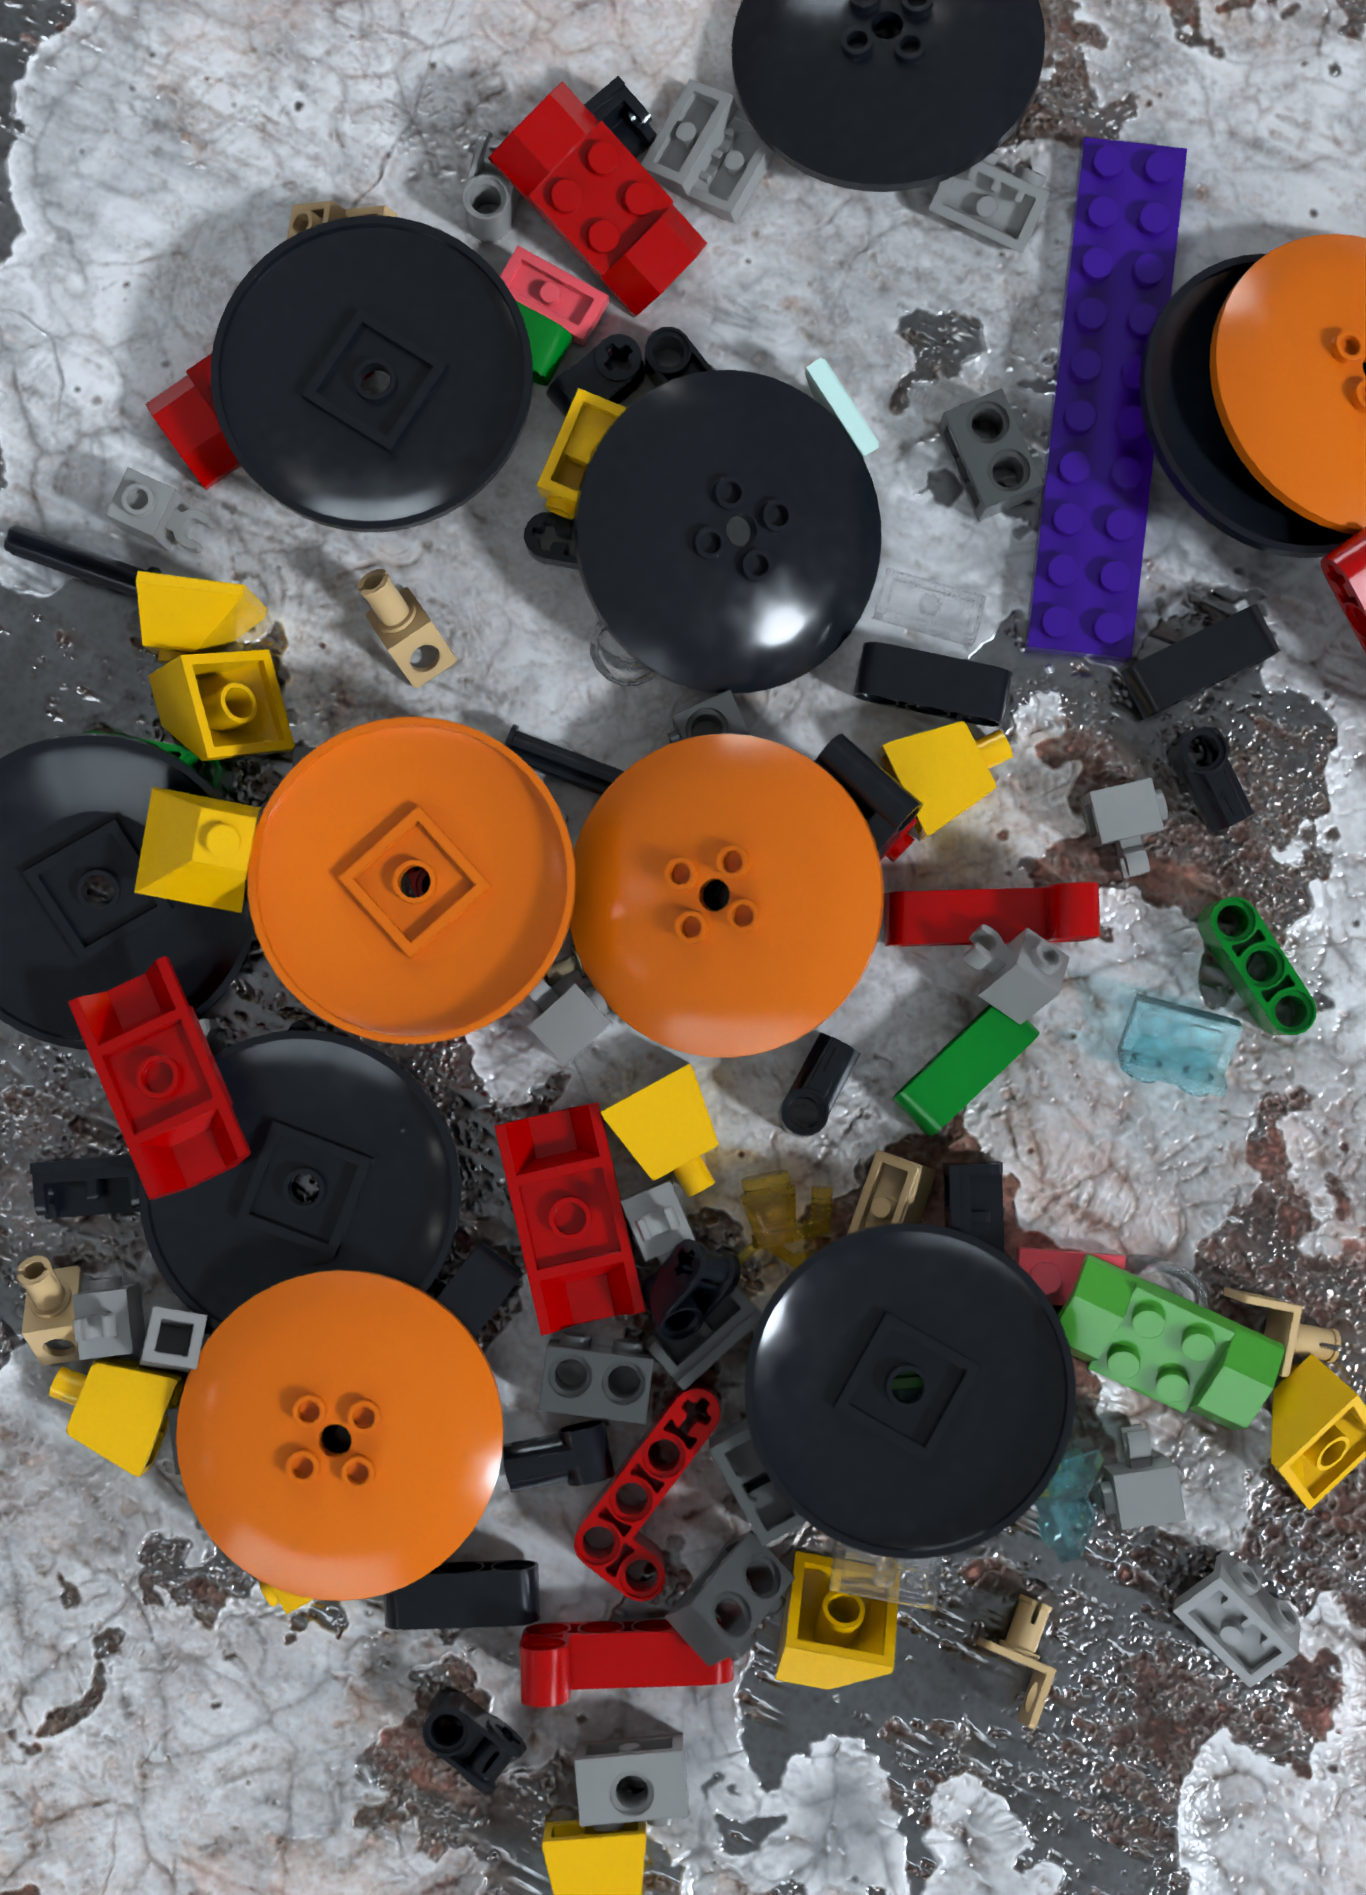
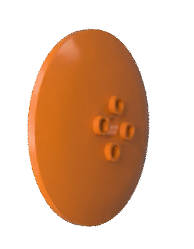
M1323 234L1300 238L1270 251L1259 259L1233 286L1219 311L1213 329L1210 346L1211 387L1215 405L1229 441L1241 461L1256 480L1281 503L1302 517L1323 527L1355 535L1366 527V375L1363 371V363H1366V238L1343 234Z
M395 717L362 724L337 734L302 758L275 789L263 810L255 830L247 871L248 900L255 933L264 955L286 988L304 1006L334 1026L360 1037L396 1044H427L465 1036L490 1025L518 1006L538 986L558 956L568 933L576 893V866L567 825L550 791L535 771L516 753L487 734L463 724L428 717ZM421 867L430 876V887L420 897H408L401 887L402 877L409 869Z
M709 734L674 742L651 752L630 766L605 790L588 815L574 847L576 893L570 930L584 971L593 987L606 1000V1004L623 1021L649 1039L677 1051L706 1057L733 1058L774 1050L798 1040L830 1018L847 1000L866 971L877 944L884 907V882L877 846L865 817L845 788L828 771L796 750L771 740L740 734ZM716 879L722 880L730 891L727 905L719 911L711 910L704 901L706 886Z
M361 1270L318 1271L293 1277L258 1293L230 1314L209 1337L200 1351L197 1369H191L181 1396L177 1417V1456L183 1486L200 1524L220 1550L242 1570L274 1588L301 1597L332 1601L366 1599L403 1588L426 1576L448 1559L473 1531L491 1498L500 1471L504 1444L502 1403L491 1366L481 1347L466 1326L438 1300L417 1287L383 1274ZM339 1424L349 1431L351 1435L349 1450L343 1453H333L324 1446L322 1433L326 1426Z

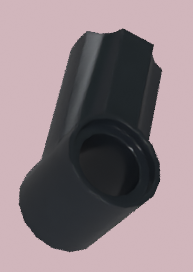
M1203 726L1176 736L1169 745L1167 756L1170 766L1176 773L1182 776L1208 833L1212 834L1246 819L1254 814L1228 759L1229 748L1227 740L1221 732L1213 727ZM1192 739H1198L1206 746L1207 760L1202 766L1194 764L1189 758L1188 745Z
M822 1032L819 1033L779 1108V1122L787 1133L798 1138H805L823 1129L827 1124L829 1114L861 1055L860 1052L835 1037ZM807 1099L816 1106L818 1117L812 1127L800 1128L792 1123L789 1117V1108L793 1101Z
M604 1420L580 1422L559 1429L557 1434L533 1437L503 1445L504 1468L511 1493L562 1482H568L570 1486L587 1485L609 1479L615 1475Z

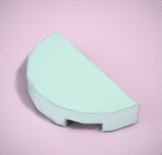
M820 357L807 366L805 375L815 401L823 406L842 425L862 457H866L879 448L878 440L827 361Z

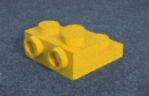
M578 388L536 485L540 496L547 499L545 507L549 511L567 519H574L578 490L586 465L605 431L627 409L626 407Z

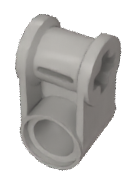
M482 130L473 152L471 168L462 193V202L469 231L474 237L482 241L494 242L506 236L511 229L521 194L488 159L503 141L493 138L492 132ZM486 203H494L499 206L496 211L490 214H481L476 211L478 207Z

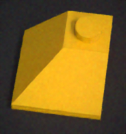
M137 571L136 587L142 646L158 656V663L165 665L180 655L219 653L266 618L267 607L246 585Z
M269 649L180 655L148 675L161 726L201 761L284 753L294 750L295 743Z
M153 787L134 893L242 913L248 886L247 871L262 808Z
M1313 1354L1308 1356L1302 1363L1293 1365L1289 1376L1282 1377L1280 1384L1273 1390L1271 1439L1272 1465L1300 1502L1310 1511L1366 1457L1365 1404L1353 1389Z
M795 1551L791 1574L795 1579L787 1591L780 1629L775 1680L830 1690L891 1674L894 1669L900 1571Z

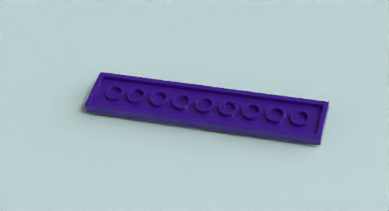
M1084 137L1080 146L1025 651L1128 662L1132 659L1154 451L1148 439L1142 418L1139 398V373L1147 336L1153 322L1164 305L1170 300L1172 294L1187 148Z

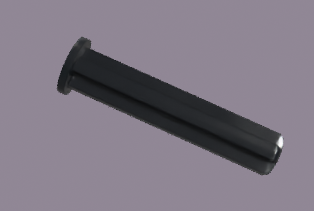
M18 525L10 527L4 541V549L14 556L137 598V571L161 574V570L157 567L151 566L148 570H144Z
M513 724L504 744L523 759L534 771L601 796L617 777L624 772L618 768L519 732V726Z

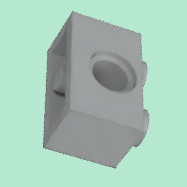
M683 1733L577 1742L574 1764L580 1827L593 1826L597 1831H614L622 1828L626 1822L647 1821L648 1825L661 1827L672 1825L678 1822L681 1817H689V1794ZM633 1775L643 1779L647 1786L639 1793H628L620 1787L619 1781L626 1776Z

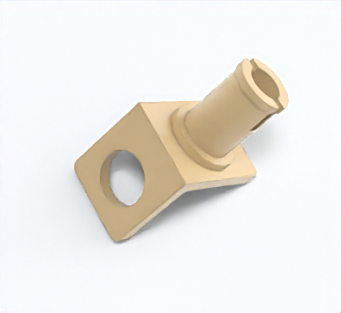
M383 569L373 570L362 577L357 588L372 608V610L366 613V618L414 688L421 687L456 663L455 655L408 587L398 591L391 582L388 573ZM423 645L436 647L437 656L430 665L423 668L411 665V656L417 648Z
M29 1257L18 1266L17 1272L20 1275H16L17 1280L26 1290L21 1334L42 1365L79 1360L78 1343L74 1339L72 1321L75 1319L72 1295L81 1292L82 1270L79 1266L52 1269V1264L46 1257ZM54 1339H64L72 1342L74 1346L69 1349L57 1350L48 1347L45 1343Z
M1224 1287L1223 1295L1226 1297L1269 1308L1264 1335L1284 1344L1285 1347L1278 1376H1289L1293 1355L1308 1357L1313 1354L1319 1360L1326 1363H1333L1338 1358L1340 1351L1327 1349L1326 1346L1319 1344L1323 1342L1341 1346L1339 1331L1334 1328H1322L1300 1323L1303 1306L1276 1297Z
M1020 1594L1018 1598L1020 1600L1005 1641L1000 1639L999 1643H995L979 1636L976 1644L1034 1669L1018 1713L1017 1721L1035 1730L1057 1669L1039 1661L1040 1656L1035 1654L1049 1613L1052 1612L1053 1607Z

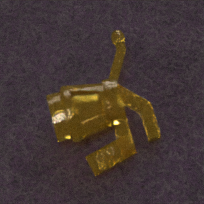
M788 1170L771 1171L741 1179L743 1193L740 1195V1202L753 1233L751 1234L752 1243L737 1255L740 1265L757 1250L764 1248L796 1268L807 1257L820 1249L816 1248L794 1253L783 1245L830 1233L833 1187L812 1186L810 1220L796 1223V1186L790 1183Z

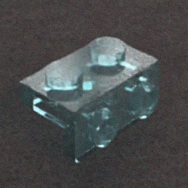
M1136 993L1117 1047L1120 1068L1131 1078L1143 1083H1155L1158 1080L1177 1085L1182 1091L1193 1096L1206 1097L1208 1094L1224 1097L1228 1088L1225 1073L1242 1031L1240 1020Z
M1082 1449L1065 1452L1056 1474L1043 1494L1034 1502L1039 1513L1037 1525L1041 1538L1048 1548L1054 1547L1061 1564L1082 1557L1096 1523L1097 1516L1087 1495L1090 1494L1104 1461L1099 1450L1086 1454L1083 1453Z

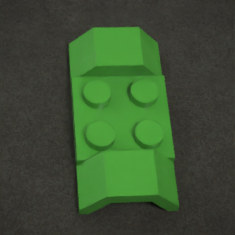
M1089 1253L1086 1254L1082 1261L1073 1290L1058 1315L1070 1345L1071 1354L1087 1362L1088 1369L1182 1413H1185L1188 1409L1231 1430H1241L1249 1427L1274 1389L1285 1352L1284 1344Z

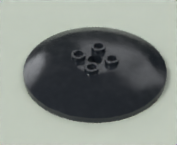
M742 0L737 12L732 36L733 77L742 109L754 130L775 154L794 168L808 176L842 188L868 192L905 191L926 187L968 170L989 156L1013 133L1031 105L1039 85L1044 61L1045 29L1039 0ZM887 24L894 25L901 30V33L892 39H881L873 32L878 27Z
M381 215L355 216L318 224L299 232L266 254L247 273L227 303L217 328L211 358V390L217 419L227 444L250 478L272 499L305 519L340 530L364 533L397 531L429 523L461 507L481 492L498 474L516 447L526 424L533 389V360L525 322L513 295L492 266L462 241L440 229L405 218ZM372 371L387 373L390 376L388 388L379 394L365 392L362 389V381L368 373Z
M1266 254L1243 255L1227 259L1204 269L1187 281L1164 305L1153 322L1143 349L1139 373V398L1146 433L1158 462L1178 493L1198 514L1221 532L1245 545L1279 556L1295 558L1324 557L1353 535L1338 532L1314 523L1294 512L1270 494L1251 474L1236 453L1222 426L1215 405L1210 377V346L1219 311L1236 282ZM1363 363V371H1364L1365 375H1366V363Z
M711 370L673 379L651 390L624 410L605 431L586 465L578 490L574 519L575 552L579 572L588 598L607 631L631 657L651 672L678 685L708 693L721 694L731 690L732 694L772 689L807 674L823 663L845 641L861 618L876 581L881 555V516L875 487L862 455L842 425L823 406L792 385L769 376L739 370ZM733 516L743 518L749 525L750 538L744 546L733 544L727 536L726 526Z
M100 733L66 734L46 738L25 745L0 759L1 1021L38 1040L62 1047L87 1050L68 1001L77 997L111 990L146 973L154 961L163 956L169 957L189 1006L193 1007L197 1018L212 1007L229 988L243 965L255 933L250 914L248 886L242 913L134 893L152 788L158 787L226 801L211 782L192 766L154 745L133 738ZM95 875L106 877L114 887L113 898L107 902L92 900L85 890L86 880Z
M310 1030L273 1032L249 1038L214 1054L216 1064L233 1101L231 1106L251 1154L239 1165L187 1190L154 1200H149L139 1177L140 1217L145 1239L162 1277L174 1294L193 1313L207 1315L206 1324L217 1329L239 1306L258 1293L293 1277L318 1271L361 1270L399 1279L426 1292L442 1269L451 1250L458 1228L462 1191L460 1165L455 1143L441 1111L427 1090L409 1071L383 1052L361 1041L334 1033ZM406 1120H408L411 1124L405 1133L402 1134L399 1131ZM298 1174H309L318 1182L319 1194L314 1202L304 1203L294 1196L292 1183Z
M893 1223L864 1228L826 1244L807 1257L786 1277L765 1306L756 1325L745 1368L744 1393L750 1434L758 1457L780 1495L801 1517L828 1537L868 1554L897 1559H925L955 1554L978 1546L1010 1527L1033 1506L1056 1474L1065 1454L1075 1415L1076 1381L1070 1345L1062 1323L1046 1295L1024 1269L992 1245L969 1234L932 1224ZM903 1371L917 1373L922 1382L919 1395L910 1401H901L894 1397L892 1393V1382Z

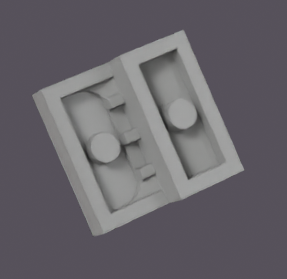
M689 79L641 165L658 184L720 218L736 224L774 158L775 153L754 130L743 109L738 108L732 95Z

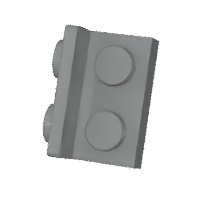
M992 152L984 160L968 170L940 182L928 210L1019 253H1023L1045 204L1052 193L1051 190L1043 187L1047 177L1019 164L1015 173L996 165L1000 155Z
M1226 1550L1216 1556L1214 1571L1174 1601L1173 1612L1249 1688L1292 1660L1299 1653L1301 1625L1294 1610L1283 1600L1277 1601L1261 1585L1254 1570L1248 1564L1238 1562Z

